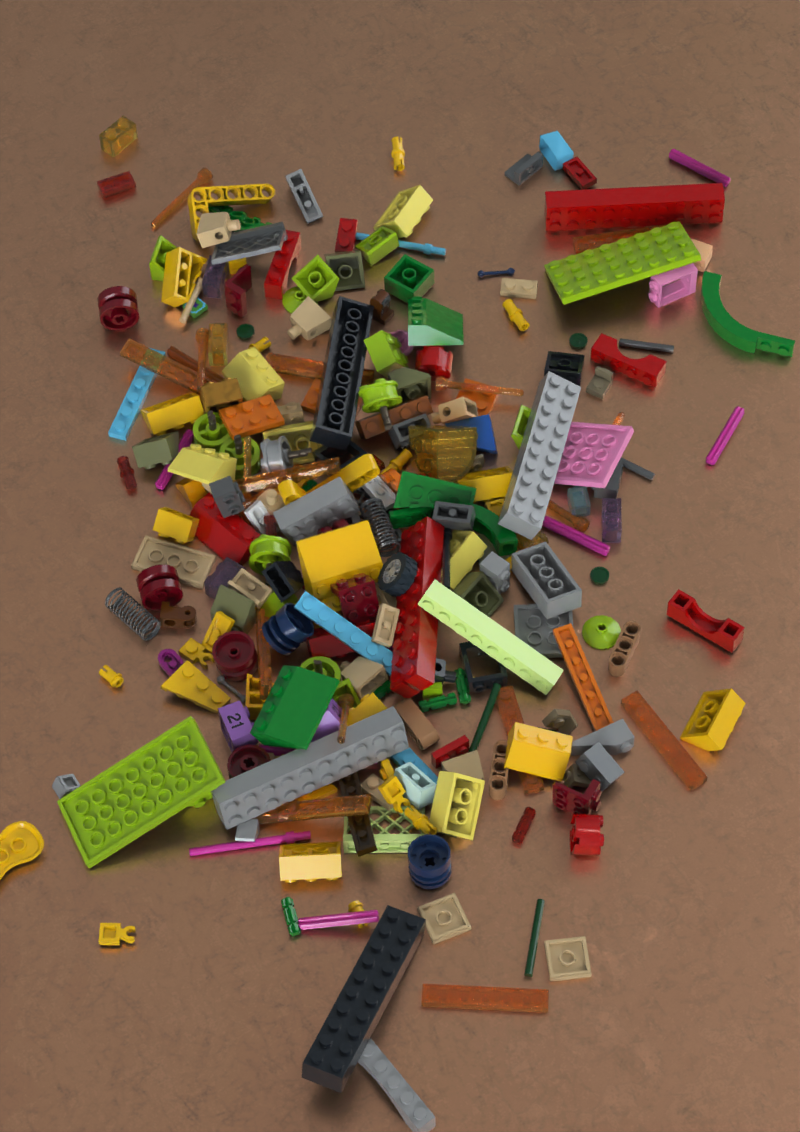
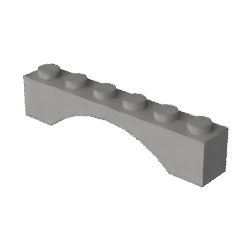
M370 1038L358 1063L367 1070L385 1091L412 1132H429L436 1127L434 1114Z

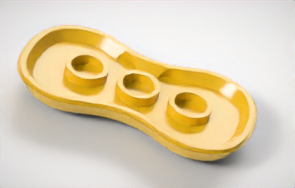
M26 821L14 822L0 833V880L12 867L29 862L42 852L44 839L38 829L31 823Z

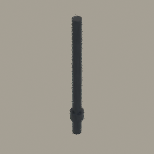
M444 528L442 584L450 589V541L452 540V530Z

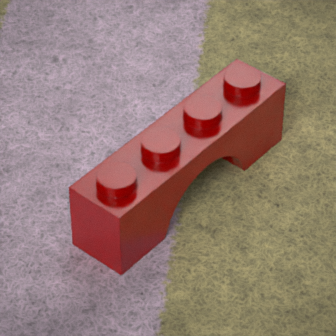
M286 230L288 239L283 241L281 250L275 251L264 282L265 297L278 300L283 299L287 289L291 263L293 259H297L301 249L300 232Z
M603 333L600 334L591 348V360L656 388L666 372L667 361L651 354L641 359L628 358L619 351L617 339Z
M678 589L669 600L667 606V615L729 652L733 653L743 640L745 627L730 618L718 620L709 616L698 606L695 598Z

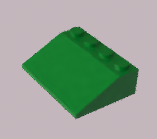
M420 296L408 298V346L464 345L463 314Z
M283 665L250 733L264 746L307 750L340 681L298 666Z

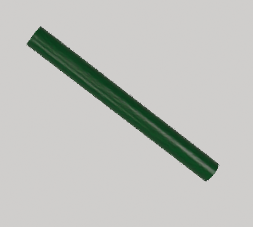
M494 683L468 753L478 750L500 692V684Z
M537 899L524 973L526 977L533 976L545 900Z

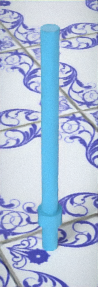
M357 232L356 239L364 240L369 234ZM398 240L400 248L422 251L428 255L432 253L446 255L445 248L434 247L433 244L425 243L423 245Z

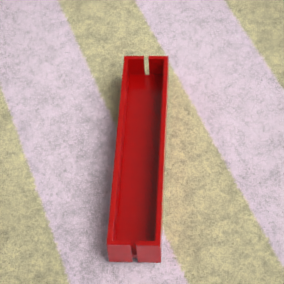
M723 183L546 191L544 213L546 231L663 226L678 221L681 224L722 222L725 204Z
M428 516L418 521L415 526L413 525L404 530L401 535L400 553L402 552L414 559L418 567L417 575L411 587L406 593L396 597V608L400 609L394 634L390 690L406 699L420 693V690L423 691L430 687L435 681L438 619L417 604L434 580L441 583L444 526Z

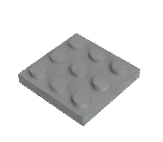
M536 604L514 605L515 636L546 658L563 657L553 635V629L570 623L573 626L572 610L546 619Z

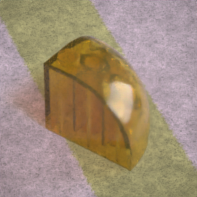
M456 425L408 426L411 450H415L417 459L414 461L420 472H424L428 477L454 483L461 480L469 472L476 456L477 427Z

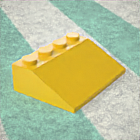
M368 520L296 541L305 591L318 600L335 595L331 592V584L336 583L340 579L354 578L356 574L364 573L375 582H378V576L383 563Z

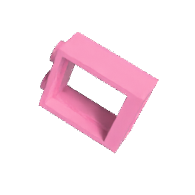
M691 263L651 276L648 293L650 301L660 308L696 292L698 273L696 266Z

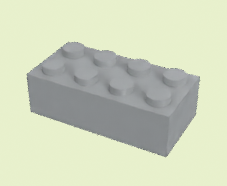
M339 476L276 510L273 514L280 530L291 544L296 546V541L315 536L319 529L325 526L332 527L333 522L341 518L352 517L360 509L352 492Z
M547 542L512 553V572L546 619L581 607V588Z

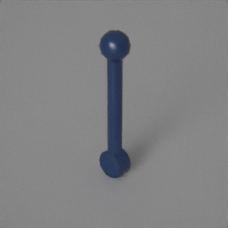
M509 268L508 270L489 272H484L480 270L478 271V276L483 277L484 275L508 274L512 276L514 275L515 270L513 268Z

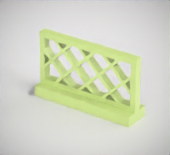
M367 806L369 815L372 813L380 815L375 821L370 818L372 829L375 827L380 831L379 834H374L378 850L371 853H408V847L411 842L417 837L425 835L422 831L421 834L409 833L414 826L413 822L404 814L408 806H401L403 812L398 813L401 816L395 821L389 817L390 814L397 813L394 808L388 811L383 806ZM344 807V853H356L352 834H348L351 829L350 825L348 826L349 821ZM425 807L419 809L418 811L421 814H425ZM384 819L390 823L385 829L379 825ZM404 819L411 823L405 829L399 825ZM395 827L400 833L390 834L389 831Z

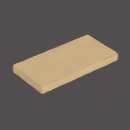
M145 535L131 564V568L142 572L151 566L159 564L170 565L177 570L179 583L203 590L217 558L213 554Z

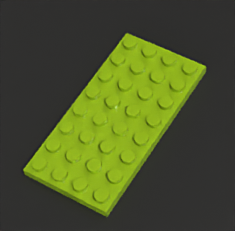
M678 221L671 222L660 228H653L644 233H637L626 239H619L610 244H603L598 248L588 249L576 255H569L561 260L551 261L545 264L544 267L564 305L700 261L701 256L684 227Z
M190 716L58 800L57 803L86 866L92 868L226 781L195 719Z

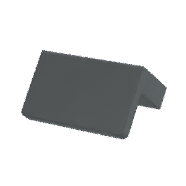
M540 152L533 156L526 154L505 171V176L520 186L543 167V154Z

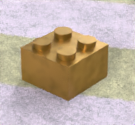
M229 377L221 380V382H208L201 386L200 401L205 414L209 411L218 412L219 409L242 403L243 397L237 378L232 379Z

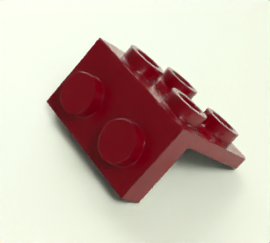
M248 264L239 268L237 273L224 284L226 307L232 313L238 314L241 317L247 314L246 292L252 287L251 266Z
M360 573L354 575V578L340 579L330 585L331 592L339 597L343 618L352 624H356L377 617L379 603L375 581L371 577Z
M593 779L584 794L558 782L553 784V803L557 808L561 810L566 809L573 814H592L594 811H598L601 805L600 796L602 794L599 781Z

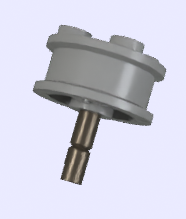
M280 436L278 440L272 441L264 439L260 443L263 452L261 466L263 469H266L268 477L272 480L277 479L280 475L290 477L293 474V459L308 456L312 448L291 451L285 436Z

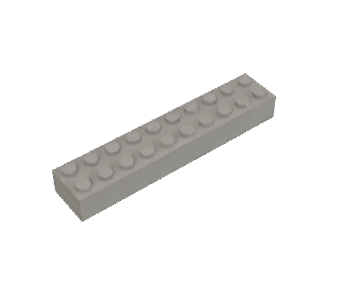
M550 371L539 382L498 521L499 525L530 540L542 528L581 390L580 386Z
M394 706L310 743L307 750L296 749L226 780L224 784L211 791L217 813L226 830L408 749L409 745L404 722Z

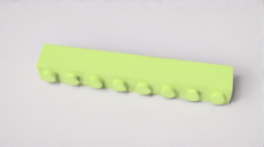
M437 580L433 581L417 604L545 695L552 689L564 671Z

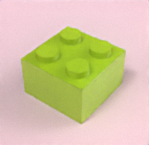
M381 330L363 340L378 373L388 378V373L395 369L409 368L407 365L409 363L408 358L402 353L400 349L402 345L397 337L395 338L390 333L388 334Z

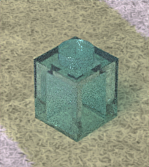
M576 486L569 488L567 501L571 518L590 515L591 504L587 487Z

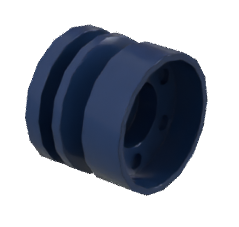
M293 603L285 604L276 612V615L270 617L262 625V632L266 641L272 648L283 655L292 654L300 646V643L309 639L315 631L312 621L296 610Z
M432 834L419 836L411 842L408 847V867L411 880L417 886L424 889L439 888L447 883L452 871L451 850L448 843L442 837Z

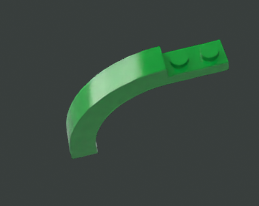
M704 271L701 287L703 313L710 326L721 338L749 353L755 354L756 349L782 356H793L795 340L755 331L737 322L726 311L720 298L719 290L722 275Z
M473 503L476 513L473 530L488 538L498 556L515 553L518 547V539L515 533L498 524V515ZM418 507L389 511L388 518L393 529L415 526L418 521L427 516L432 519L434 508Z

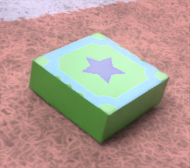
M198 297L190 312V316L195 319L208 309V305Z

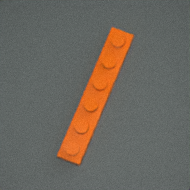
M572 624L553 629V635L594 731L614 723Z

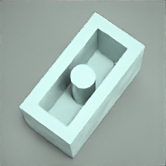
M408 762L395 769L394 776L398 778L406 791L402 795L404 798L408 799L418 810L433 803L437 785L412 762Z

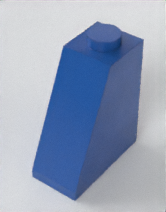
M489 414L445 423L446 429L443 430L445 441H449L450 445L459 446L465 444L467 449L498 454Z

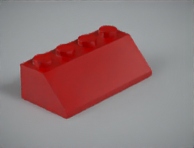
M209 492L194 505L189 516L200 519L195 537L233 570L237 571L249 561L251 556L249 551L250 544L253 540L259 538L260 534L238 515H230L223 518L213 495Z
M376 618L353 625L372 637ZM322 627L315 628L314 634L306 640L311 658L316 656L342 658L347 656V653H357Z

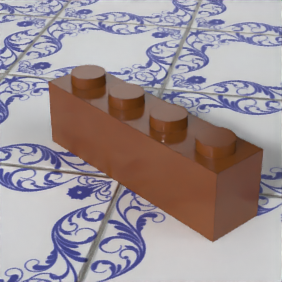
M427 395L416 397L388 409L391 425L425 413L426 415L434 413ZM381 412L355 421L361 439H368L386 432Z

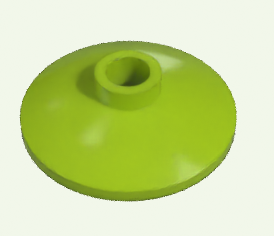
M298 286L292 287L283 296V306L292 314L307 296Z
M604 615L588 619L582 628L584 641L590 647L599 650L612 648L621 632L619 624L613 618Z

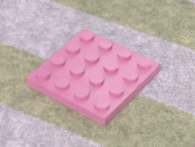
M571 422L554 484L606 488L634 433L632 426Z

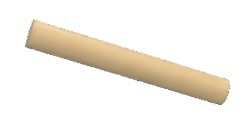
M199 278L189 302H187L179 319L181 323H186L205 283L203 278Z

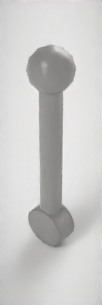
M224 676L217 678L218 684L225 685L241 698V702L245 703L246 695H242L228 684Z

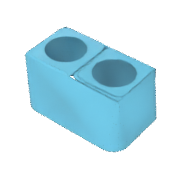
M558 131L540 135V151L555 171L562 169L563 163L573 159L574 153Z

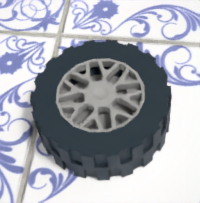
M402 552L393 554L387 559L378 576L379 588L393 597H399L406 593L417 575V562Z

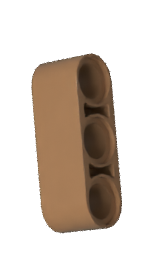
M628 621L624 624L609 656L608 670L613 676L619 677L626 672L639 643L641 627L636 621Z
M405 698L393 705L404 722L406 732L421 750L440 740L436 729L411 698Z
M499 740L493 746L489 776V795L494 800H501L507 794L510 769L504 768L506 753H499L500 751L506 752V740ZM495 786H500V787H502V788H500V789H495L494 787H495Z

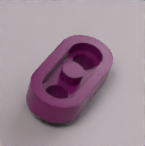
M164 649L158 654L159 665L169 677L185 663L172 649Z

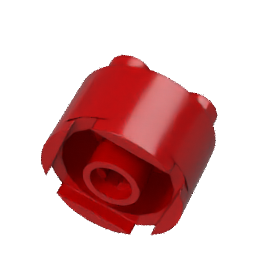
M424 346L423 350L419 348L416 354L415 370L430 374L431 381L444 385L451 377L453 354L451 351L449 353L444 351V347Z
M572 814L570 824H574V826L570 830L569 837L572 855H600L601 846L604 845V834H600V828L603 827V816L597 814Z

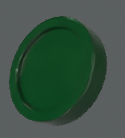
M242 324L236 330L237 336L241 340H249L255 334L254 327L250 324Z
M575 333L571 335L569 344L572 348L580 350L587 346L588 339L584 334Z
M595 567L590 573V579L597 585H603L609 580V571L604 567Z

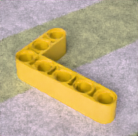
M270 184L194 188L188 196L192 237L199 241L196 233L200 218L196 215V211L203 214L209 213L208 207L265 204L275 195L274 187ZM262 191H266L269 197L264 196ZM229 192L234 194V199L228 196ZM245 192H250L252 198L247 197ZM211 193L216 194L218 199H213ZM193 195H199L201 200H196Z
M365 454L307 492L292 480L282 481L278 485V490L284 504L288 505L340 476L350 491L353 492L378 476L380 469L372 454Z

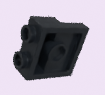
M548 351L544 376L550 371L580 386L585 355Z

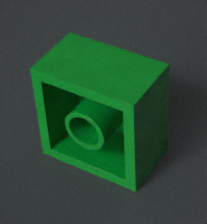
M406 254L384 277L385 291L408 303V298L415 296L423 297L435 283L434 269Z

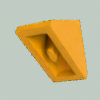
M184 478L175 483V486L192 509L207 494L202 486V482Z

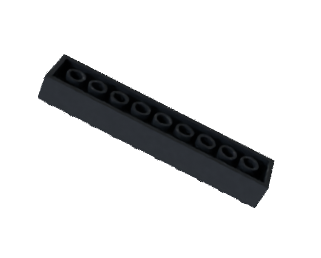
M341 296L338 298L332 317L310 437L311 442L343 451L347 450L352 438L359 398L358 392L361 386L367 351L363 340L369 337L374 310L372 305Z
M387 905L303 1061L302 1078L342 1093L424 936L426 919Z

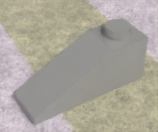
M302 169L286 175L288 186L307 224L322 218L323 214Z
M621 719L573 741L571 756L582 755L598 741L610 755H617L621 752L626 753L634 747L635 737L625 721Z

